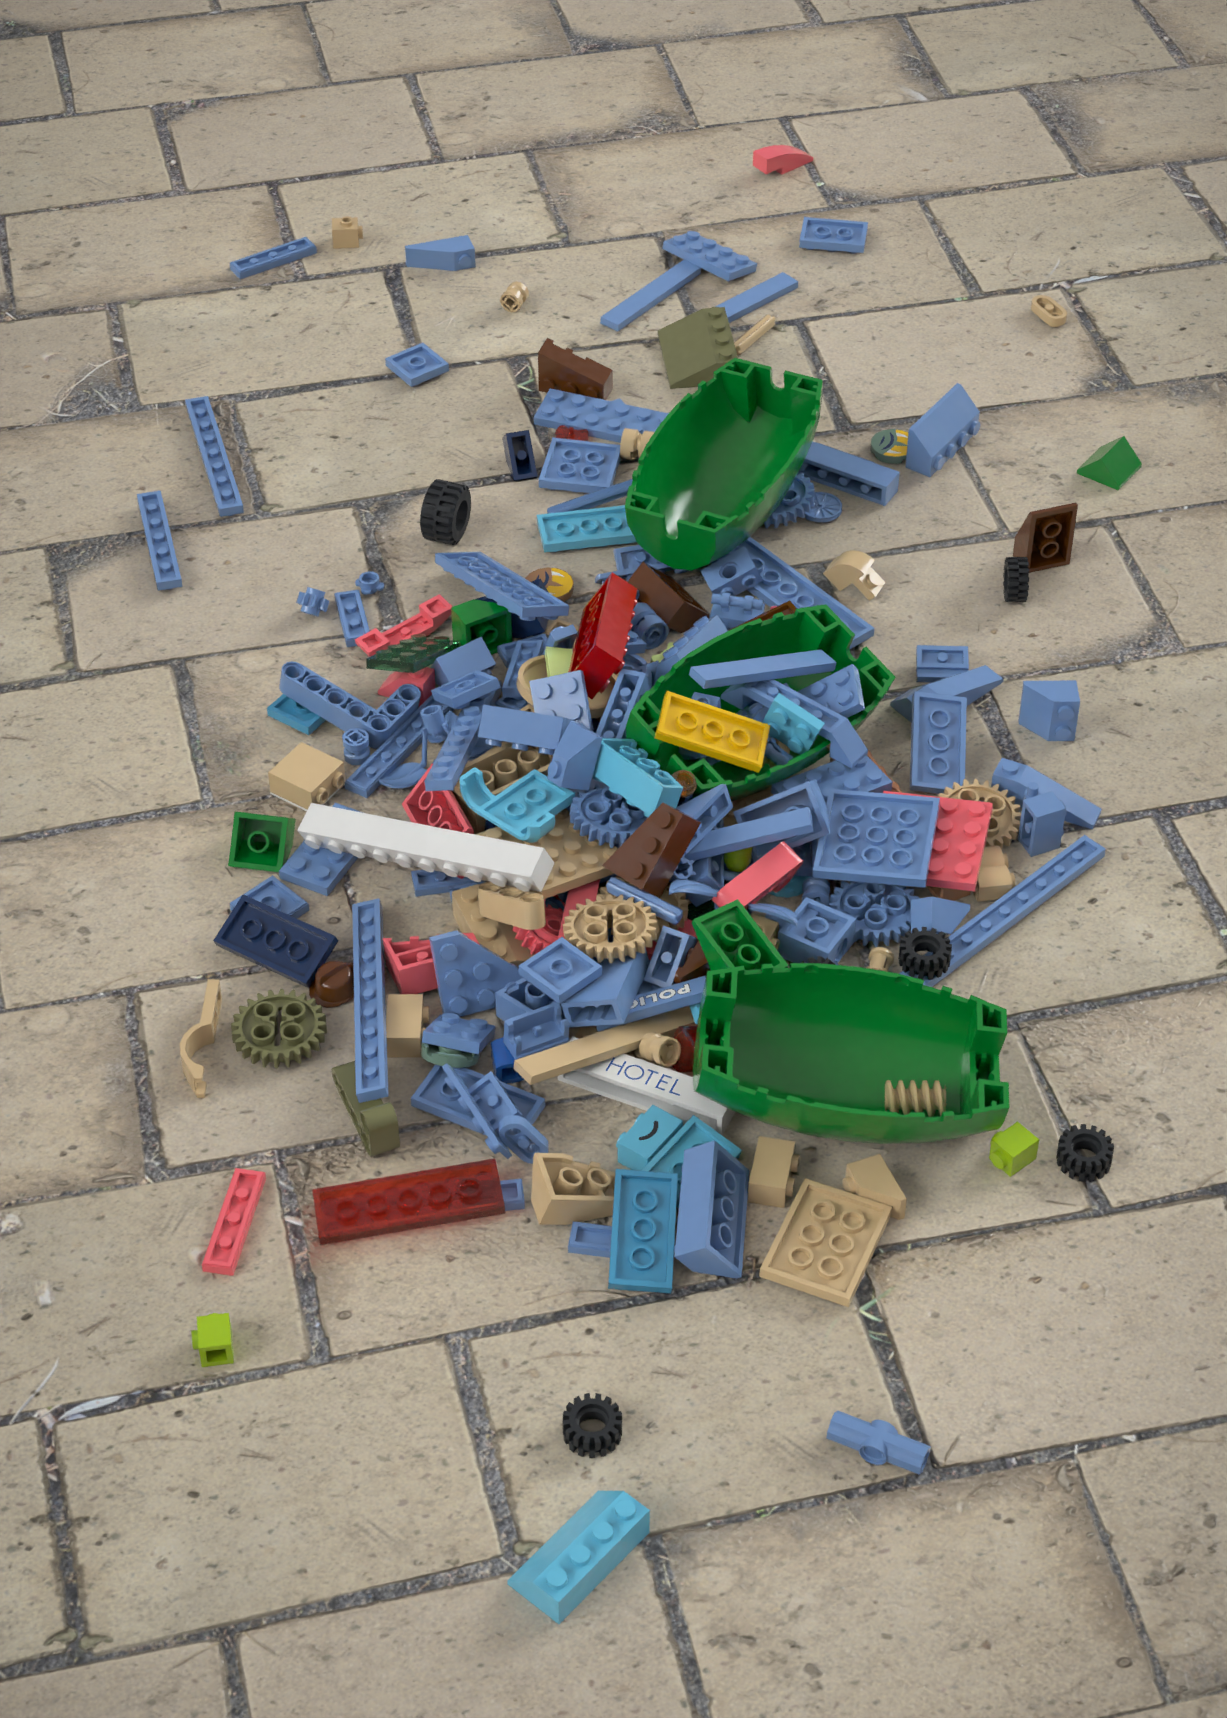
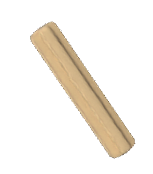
M767 314L734 342L737 355H741L775 325L774 316L771 317Z

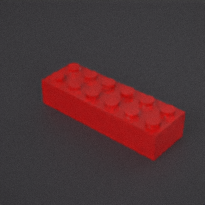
M613 572L583 609L568 671H583L587 696L590 699H593L598 692L602 694L609 685V678L612 674L617 675L625 664L623 658L628 650L625 646L630 639L628 633L633 626L630 622L635 615L633 609L638 602L636 599L637 588Z

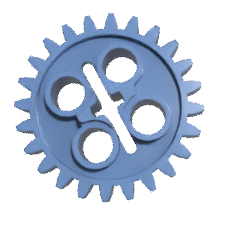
M804 473L796 476L782 502L765 522V528H768L771 524L778 528L779 523L788 526V521L791 520L796 523V517L805 518L804 512H811L810 506L815 505L814 484L810 482V478L804 477Z
M595 784L594 790L589 788V791L585 790V793L578 791L577 797H573L569 813L570 823H574V830H580V836L589 835L588 841L591 842L597 839L600 846L607 842L610 848H613L615 844L621 846L647 817L644 816V811L629 805L626 802L627 799L623 796L611 792L606 784L604 788Z
M841 881V888L835 887L834 895L830 896L829 907L856 918L854 942L858 939H863V945L866 946L869 941H873L874 946L877 947L879 941H883L886 946H889L891 939L900 943V936L905 937V933L911 931V900L919 899V896H914L913 888L906 889V886L855 881L847 883Z

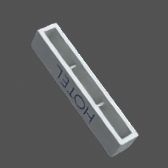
M572 1036L569 1042L577 1040L579 1038ZM621 1054L558 1076L559 1081L645 1111L652 1105H655L682 1120L683 1124L695 1115L721 1135L724 1134L735 1114V1111L694 1092L693 1077L626 1054Z

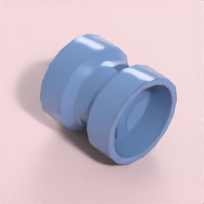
M360 728L347 730L342 736L343 746L345 747L344 759L351 765H362L370 757L369 735Z

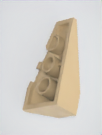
M535 1153L533 1156L531 1202L539 1224L569 1225L573 1224V1221L584 1222L612 1216L615 1172L600 1168V1163L590 1161L589 1165L573 1161V1156L564 1153Z

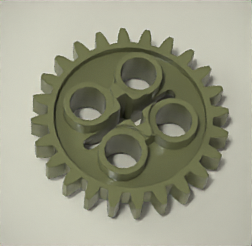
M280 989L277 995H274L272 990H268V996L266 997L258 993L257 1001L248 998V1007L239 1006L240 1014L233 1015L234 1022L231 1023V1033L236 1051H242L244 1059L251 1056L252 1064L262 1060L264 1068L269 1062L274 1063L275 1069L279 1067L280 1062H284L287 1067H290L291 1060L301 1064V1056L304 1055L311 1058V1050L319 1051V1043L325 1042L324 1034L327 1033L326 1015L322 1013V1006L316 1005L314 998L307 1000L306 993L298 997L295 990H292L289 995L284 993V989ZM282 1010V1021L280 1023L281 1040L280 1045L277 1046L278 1012Z

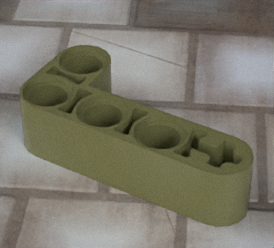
M355 1061L333 1067L331 1072L337 1091L369 1156L372 1157L399 1148V1126L393 1105L390 1102L383 1104L381 1098L359 1103L356 1096Z

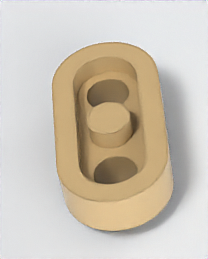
M1038 295L1032 299V312L1049 326L1060 327L1066 323L1067 311L1051 297Z

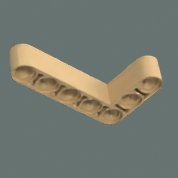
M489 881L478 885L479 913L481 916L527 930L540 929L546 925L543 895L531 891L524 892L509 885L500 887Z

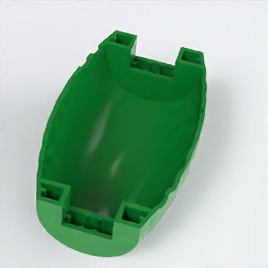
M791 963L789 968H773L772 964H762L761 969L745 970L744 966L707 971L696 1033L693 1089L694 1092L732 1111L760 1122L805 1135L839 1141L875 1144L924 1143L963 1138L997 1130L1003 1125L1010 1108L1009 1082L1000 1081L999 1054L1007 1036V1009L973 995L966 999L951 994L952 988L942 986L941 990L925 986L922 979L855 966ZM886 1080L891 1081L893 1089L896 1088L898 1080L903 1081L906 1089H908L911 1080H915L918 1089H920L923 1080H927L930 1089H932L935 1080H939L942 1089L946 1085V1111L940 1116L939 1111L936 1110L933 1117H929L926 1110H923V1112L911 1110L907 1115H903L902 1110H899L898 1113L890 1112V1110L885 1111Z

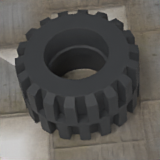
M440 479L432 482L425 494L420 514V527L424 539L449 545H455L460 541L466 531L471 512V495L468 486Z

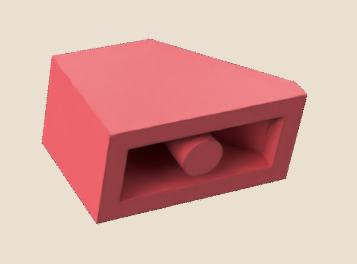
M411 662L390 674L379 688L378 695L389 698L400 686L412 684L421 691L420 707L432 695L431 690L436 688L435 669Z

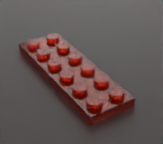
M495 1158L312 1189L320 1245L506 1214Z

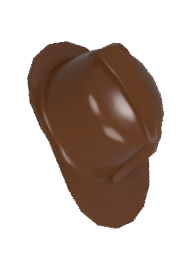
M329 961L323 964L318 969L315 980L309 988L310 998H314L317 1005L326 1008L338 1007L353 999V962Z

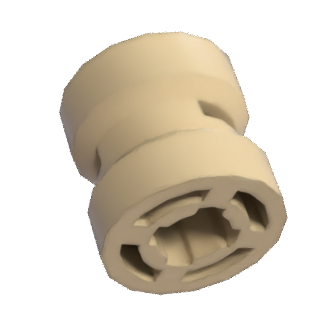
M512 282L502 294L500 303L505 310L516 312L528 298L529 291L523 283Z
M649 1032L641 1039L639 1052L641 1057L647 1061L670 1067L678 1061L681 1054V1046L677 1039L656 1032Z

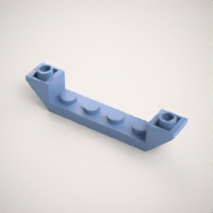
M774 679L731 685L721 694V699L743 710L753 700L770 708L773 700L780 693L825 723L819 735L831 741V758L852 769L868 754V749L846 717Z

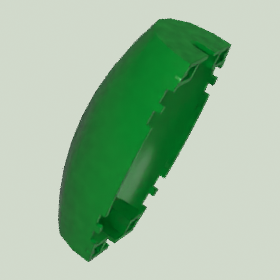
M734 358L714 371L713 378L707 383L704 380L698 384V390L693 394L688 393L660 423L638 460L639 466L637 470L633 472V481L627 492L625 512L627 524L637 543L663 564L674 569L694 570L710 564L747 540L767 521L782 502L805 460L820 418L823 380L785 370L783 373L784 388H779L773 383L772 367Z
M826 604L798 608L795 613L783 615L780 612L774 614L772 619L762 621L759 618L727 631L701 645L675 663L665 676L661 675L657 679L655 685L644 693L631 710L626 724V739H634L637 742L636 749H644L648 753L647 759L654 760L660 764L659 770L666 771L670 775L680 774L692 777L695 781L693 798L720 784H726L730 799L734 801L771 787L772 784L780 782L811 766L830 753L831 741L818 735L809 751L800 755L790 750V755L793 756V759L789 760L787 764L777 765L770 768L769 764H765L759 773L724 761L710 765L704 758L699 760L700 758L684 760L678 752L679 746L655 739L662 703L667 691L690 699L694 692L720 697L721 709L732 713H737L741 710L721 699V694L731 685L703 689L689 675L691 667L823 650L837 662L834 671L774 680L781 684L787 683L791 689L797 692L853 664L859 672L865 706L864 710L847 718L855 731L873 713L896 677L867 646L862 649L858 659L851 655L850 645L855 634Z

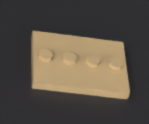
M805 1178L760 1268L759 1277L849 1307L891 1217L892 1207Z

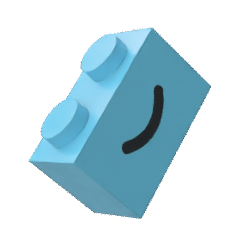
M652 1105L646 1113H641L637 1117L634 1125L628 1132H623L616 1143L618 1162L631 1170L641 1171L683 1127V1121Z

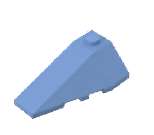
M984 665L910 689L891 701L890 706L912 723V696L914 691L966 697L968 706L1003 683V678Z
M1001 758L993 773L991 787L999 784L998 791L1001 792L1007 789V798L1015 797L1014 804H1018L1022 808L1024 792L1028 789L1029 783L1035 782L1039 785L1038 791L1041 794L1053 791L1058 799L1064 802L1067 810L1064 821L1093 830L1102 809L1028 765Z

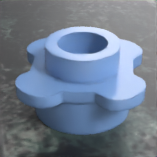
M364 572L355 581V585L361 588V593L364 595L373 594L377 590L381 591L384 589V583L379 581V575L375 572Z

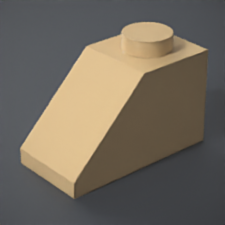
M881 1154L846 1164V1176L843 1178V1187L846 1192L891 1206L892 1218L898 1220L905 1218L907 1198Z

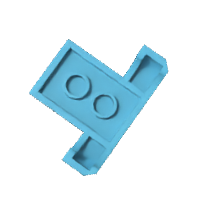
M474 767L460 777L461 795L471 810L515 838L528 843H535L551 832L555 826V815L571 805L573 797H575L574 792L567 788L559 787L536 769L496 796L485 785L483 773L479 769Z

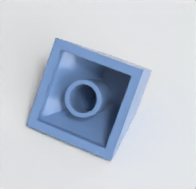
M570 721L548 766L547 779L562 788L589 791L602 737L576 721Z

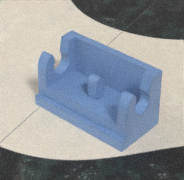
M555 1002L505 1020L503 1042L515 1060L570 1041L568 1018L561 1019L562 1009L560 1004Z

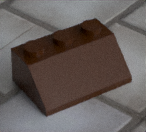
M645 562L640 564L628 580V583L639 590L638 603L648 604L657 616L667 624L669 631L673 629L683 633L694 627L693 624L702 617L707 616L710 619V613L673 577Z

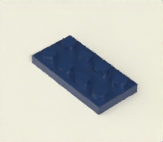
M244 894L213 940L216 946L307 988H310L315 980L318 969L325 964L338 943L336 936Z

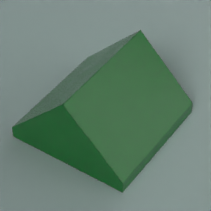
M1122 436L1098 448L1077 469V474L1119 490L1142 467V462L1125 436Z

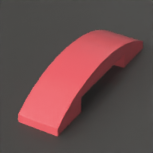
M439 594L420 604V613L383 633L375 628L356 638L355 643L369 657L399 652L434 632L451 615V607L453 606Z

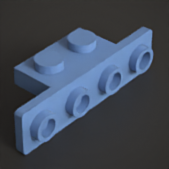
M640 545L613 550L617 571L613 573L622 579L626 578L627 582L642 562L664 573L674 570L675 574L689 571L674 569L657 561ZM612 572L598 574L594 578L595 583L602 582L603 584Z
M448 1063L443 1065L442 1068L448 1075L444 1079L453 1092L456 1093L458 1091L460 1093L459 1103L466 1112L473 1113L475 1117L471 1121L479 1132L487 1134L488 1138L485 1139L488 1147L494 1154L500 1152L509 1159L512 1153L499 1138V1124L507 1116L517 1115L523 1117V1115L498 1078L490 1071L468 1089L460 1075Z

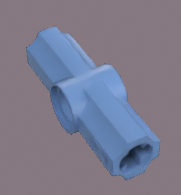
M838 1410L830 1421L826 1436L829 1440L859 1451L860 1456L871 1464L883 1465L885 1462H888L919 1475L926 1466L931 1449L929 1445L898 1434L897 1429L886 1421L874 1420L869 1423Z

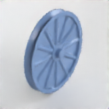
M815 492V505L810 506L811 512H804L805 518L810 521L829 522L841 515L842 502L833 494Z

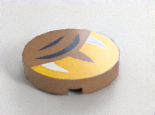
M550 567L541 568L531 572L525 578L530 582L541 579L549 594L559 600H563V602L573 595L574 581L571 575L564 570Z

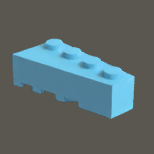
M602 738L592 776L594 780L605 783L609 786L611 792L627 799L626 802L629 805L644 811V816L647 818L662 803L674 808L677 807L683 787L668 772L659 770V763L647 759L648 753L644 749L639 748L637 750V742L634 739Z

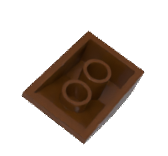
M1077 503L1032 511L1028 514L1015 536L1013 557H1027L1029 573L1070 564L1078 510Z

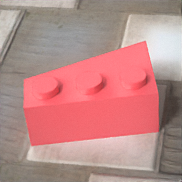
M463 933L469 939L479 944L474 933ZM411 936L410 941L392 942V938H382L386 967L400 994H419L438 989L430 940L419 941V936Z

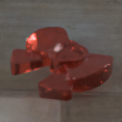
M560 425L555 432L556 438L588 441L589 439L587 429L575 430L573 427L567 428L565 425Z

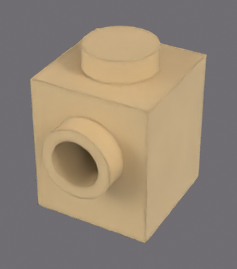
M358 217L332 218L333 249L359 248V239H363V227L358 226Z

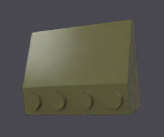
M725 307L701 309L657 330L670 389L698 387V384L703 380L707 383L713 378L714 371L724 366L730 360L738 358Z

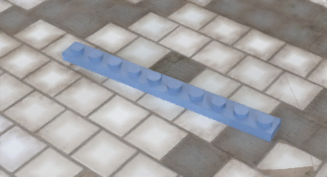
M501 680L499 681L501 688L494 690L493 695L484 699H474L470 701L469 706L461 709L424 781L426 791L454 790L479 739L478 733L483 704L495 706V702L502 692Z
M1086 835L1082 836L948 936L950 944H952L948 971L946 973L942 972V976L939 978L934 974L933 980H928L927 976H923V985L929 987L936 985L1105 857L1106 848ZM927 952L923 956H931L934 954L931 952ZM902 971L899 974L909 976V971L906 973Z
M380 898L352 904L356 1096L359 1103L389 1097L384 946L382 939L383 907Z

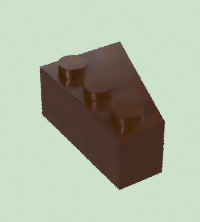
M547 338L538 352L539 391L548 393L549 389H555L606 400L613 389V370L588 357L583 359L573 354V350L569 348L565 350L553 344L554 341Z
M662 803L602 866L642 891L660 898L701 822L670 805Z

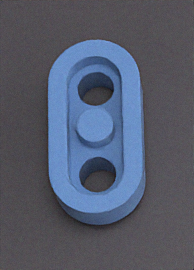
M511 1115L501 1120L499 1124V1138L521 1160L533 1164L535 1153H549V1143L546 1137L525 1118Z

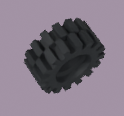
M1006 557L1003 573L1005 602H1026L1029 590L1028 558Z
M922 927L921 931L913 928L912 933L907 931L905 937L902 936L899 947L898 959L902 970L905 973L909 971V976L911 977L917 974L918 979L922 980L923 976H927L928 980H933L934 974L939 978L942 976V972L946 973L948 967H950L952 944H950L948 937L945 938V933L941 931L939 934H936L937 929L932 928L930 932L927 931V927ZM928 951L933 953L934 955L923 956L916 952Z
M1081 1124L1080 1129L1073 1125L1070 1131L1068 1129L1063 1131V1136L1061 1135L1059 1138L1056 1158L1058 1167L1061 1166V1171L1064 1174L1069 1171V1178L1074 1179L1076 1175L1079 1176L1078 1181L1084 1182L1085 1177H1088L1089 1182L1095 1181V1176L1100 1180L1104 1177V1173L1107 1174L1109 1172L1114 1153V1143H1111L1112 1138L1110 1136L1105 1137L1106 1132L1103 1129L1096 1132L1097 1126L1092 1125L1091 1129H1086V1124ZM1087 1149L1096 1155L1084 1157L1078 1155L1075 1150Z
M590 1393L584 1394V1400L577 1396L574 1398V1405L571 1402L567 1404L566 1411L563 1412L562 1421L564 1442L566 1445L569 1444V1449L574 1452L578 1448V1455L584 1457L585 1452H589V1458H595V1452H599L601 1457L606 1456V1449L613 1452L615 1444L619 1445L622 1436V1413L619 1411L618 1404L616 1402L612 1404V1399L606 1396L604 1401L601 1400V1394L599 1393L595 1394V1398H590ZM589 1419H596L602 1421L605 1427L600 1431L588 1432L581 1429L580 1424Z

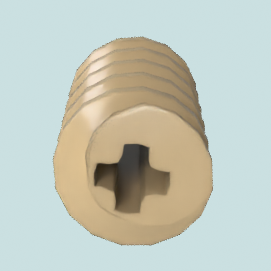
M886 1080L885 1111L890 1110V1112L898 1113L899 1110H902L903 1115H907L911 1110H914V1112L926 1110L928 1116L933 1117L935 1111L938 1110L940 1116H942V1113L946 1111V1085L942 1089L939 1080H935L932 1089H930L927 1080H923L920 1089H918L915 1080H911L908 1089H906L903 1081L898 1080L896 1088L893 1089L891 1081Z

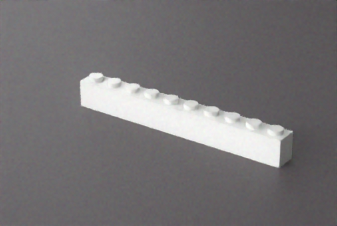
M315 803L310 804L297 830L305 839V844L314 849L322 847L338 854L346 852L358 858L371 857L382 863H387L388 861L395 862L406 868L415 866L427 872L440 871L451 877L464 876L475 882H481V880L489 881L500 887L505 885L514 886L524 892L529 890L541 892L554 865V861L542 847Z

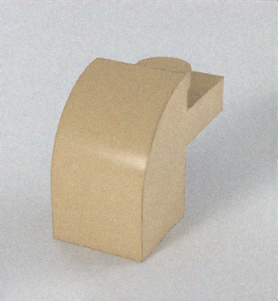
M856 550L846 551L839 555L823 573L839 591L853 583L869 601L876 597L885 584V581L870 567L875 560L866 553Z

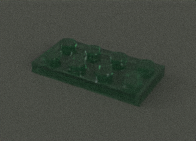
M424 634L411 635L410 639L400 640V643L397 645H389L386 650L376 651L375 655L366 658L367 669L415 673L432 665L436 658L459 648V641L449 640L447 636H437L434 639H429Z

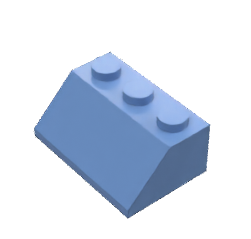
M483 704L478 737L486 739L485 744L501 747L502 742L512 743V749L528 751V747L531 746L539 748L538 753L553 755L568 724L572 720L559 716Z
M816 779L733 812L739 824L805 807L810 808L813 823L812 833L753 846L751 858L753 864L783 841L792 849L831 833L826 803Z

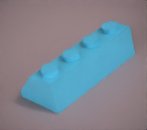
M597 1491L507 1580V1584L552 1620L560 1624L650 1533V1510L625 1491Z

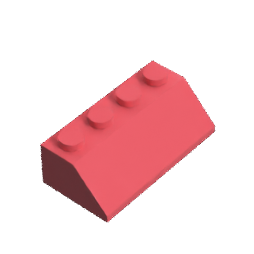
M432 763L402 803L410 821L474 834L470 822L451 790L426 791L424 781L433 765ZM457 876L460 879L464 878V876Z

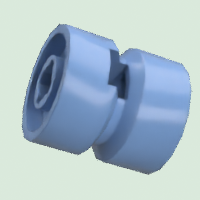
M637 603L633 609L635 615L630 622L633 624L631 630L637 633L638 637L647 644V650L657 648L666 640L669 628L648 604Z

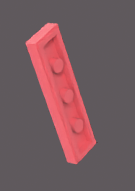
M235 1168L202 1263L203 1272L234 1275L266 1181L265 1172Z

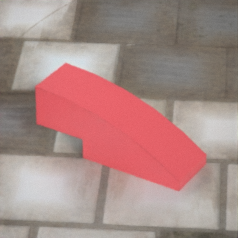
M772 145L753 151V166L765 174L777 171L783 175L813 161L812 156L793 146Z

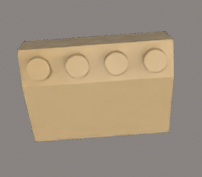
M480 884L452 891L453 916L462 933H474L479 944L518 967L535 955L530 954L528 947L521 946L523 940L515 939L517 933L512 931L514 926L480 915L477 888Z

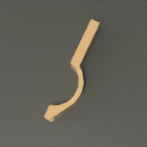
M208 979L200 1023L192 1026L183 1035L180 1042L183 1074L197 1098H205L207 1084L205 1081H202L204 1066L194 1063L191 1057L202 1047L215 1043L222 1003L220 980Z

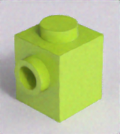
M1017 1121L1006 1130L999 1131L992 1137L989 1159L996 1168L1003 1170L1011 1177L1036 1160L1039 1139Z
M212 1313L196 1317L197 1330H191L193 1350L199 1349L201 1366L233 1364V1339L229 1313Z

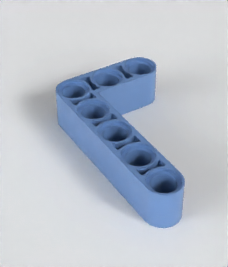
M287 662L281 669L279 689L284 695L345 732L353 728L365 730L369 735L368 746L374 749H378L419 707L421 691L412 684L400 686L376 710L298 662Z

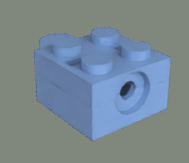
M808 897L803 900L794 912L798 921L797 927L782 918L766 913L765 918L779 922L778 939L780 944L777 951L784 959L793 963H801L802 961L809 963L808 958L813 957L817 960V956H821L825 960L828 958L833 963L838 964L854 943L856 918Z

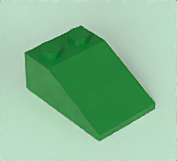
M738 899L692 921V926L711 971L744 966L745 970L761 969L762 964H772L773 968H788L789 966Z

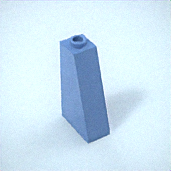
M646 948L644 954L636 951L635 959L627 955L625 956V962L620 961L619 958H614L613 963H609L608 958H604L601 963H598L602 966V975L561 1003L565 1018H568L569 1027L624 1024L650 964Z

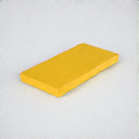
M667 691L663 699L655 739L759 773L763 764L770 725Z

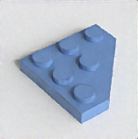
M458 930L429 937L442 1013H454L461 1017L496 1008L495 992L502 988L508 990L516 986V981L523 978L519 975L518 966L509 963L483 945L477 944Z

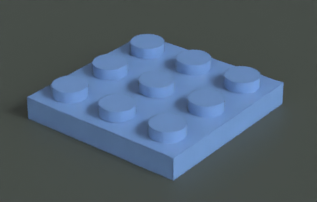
M552 438L538 480L539 488L565 490L575 493H592L612 486L621 459L620 445Z

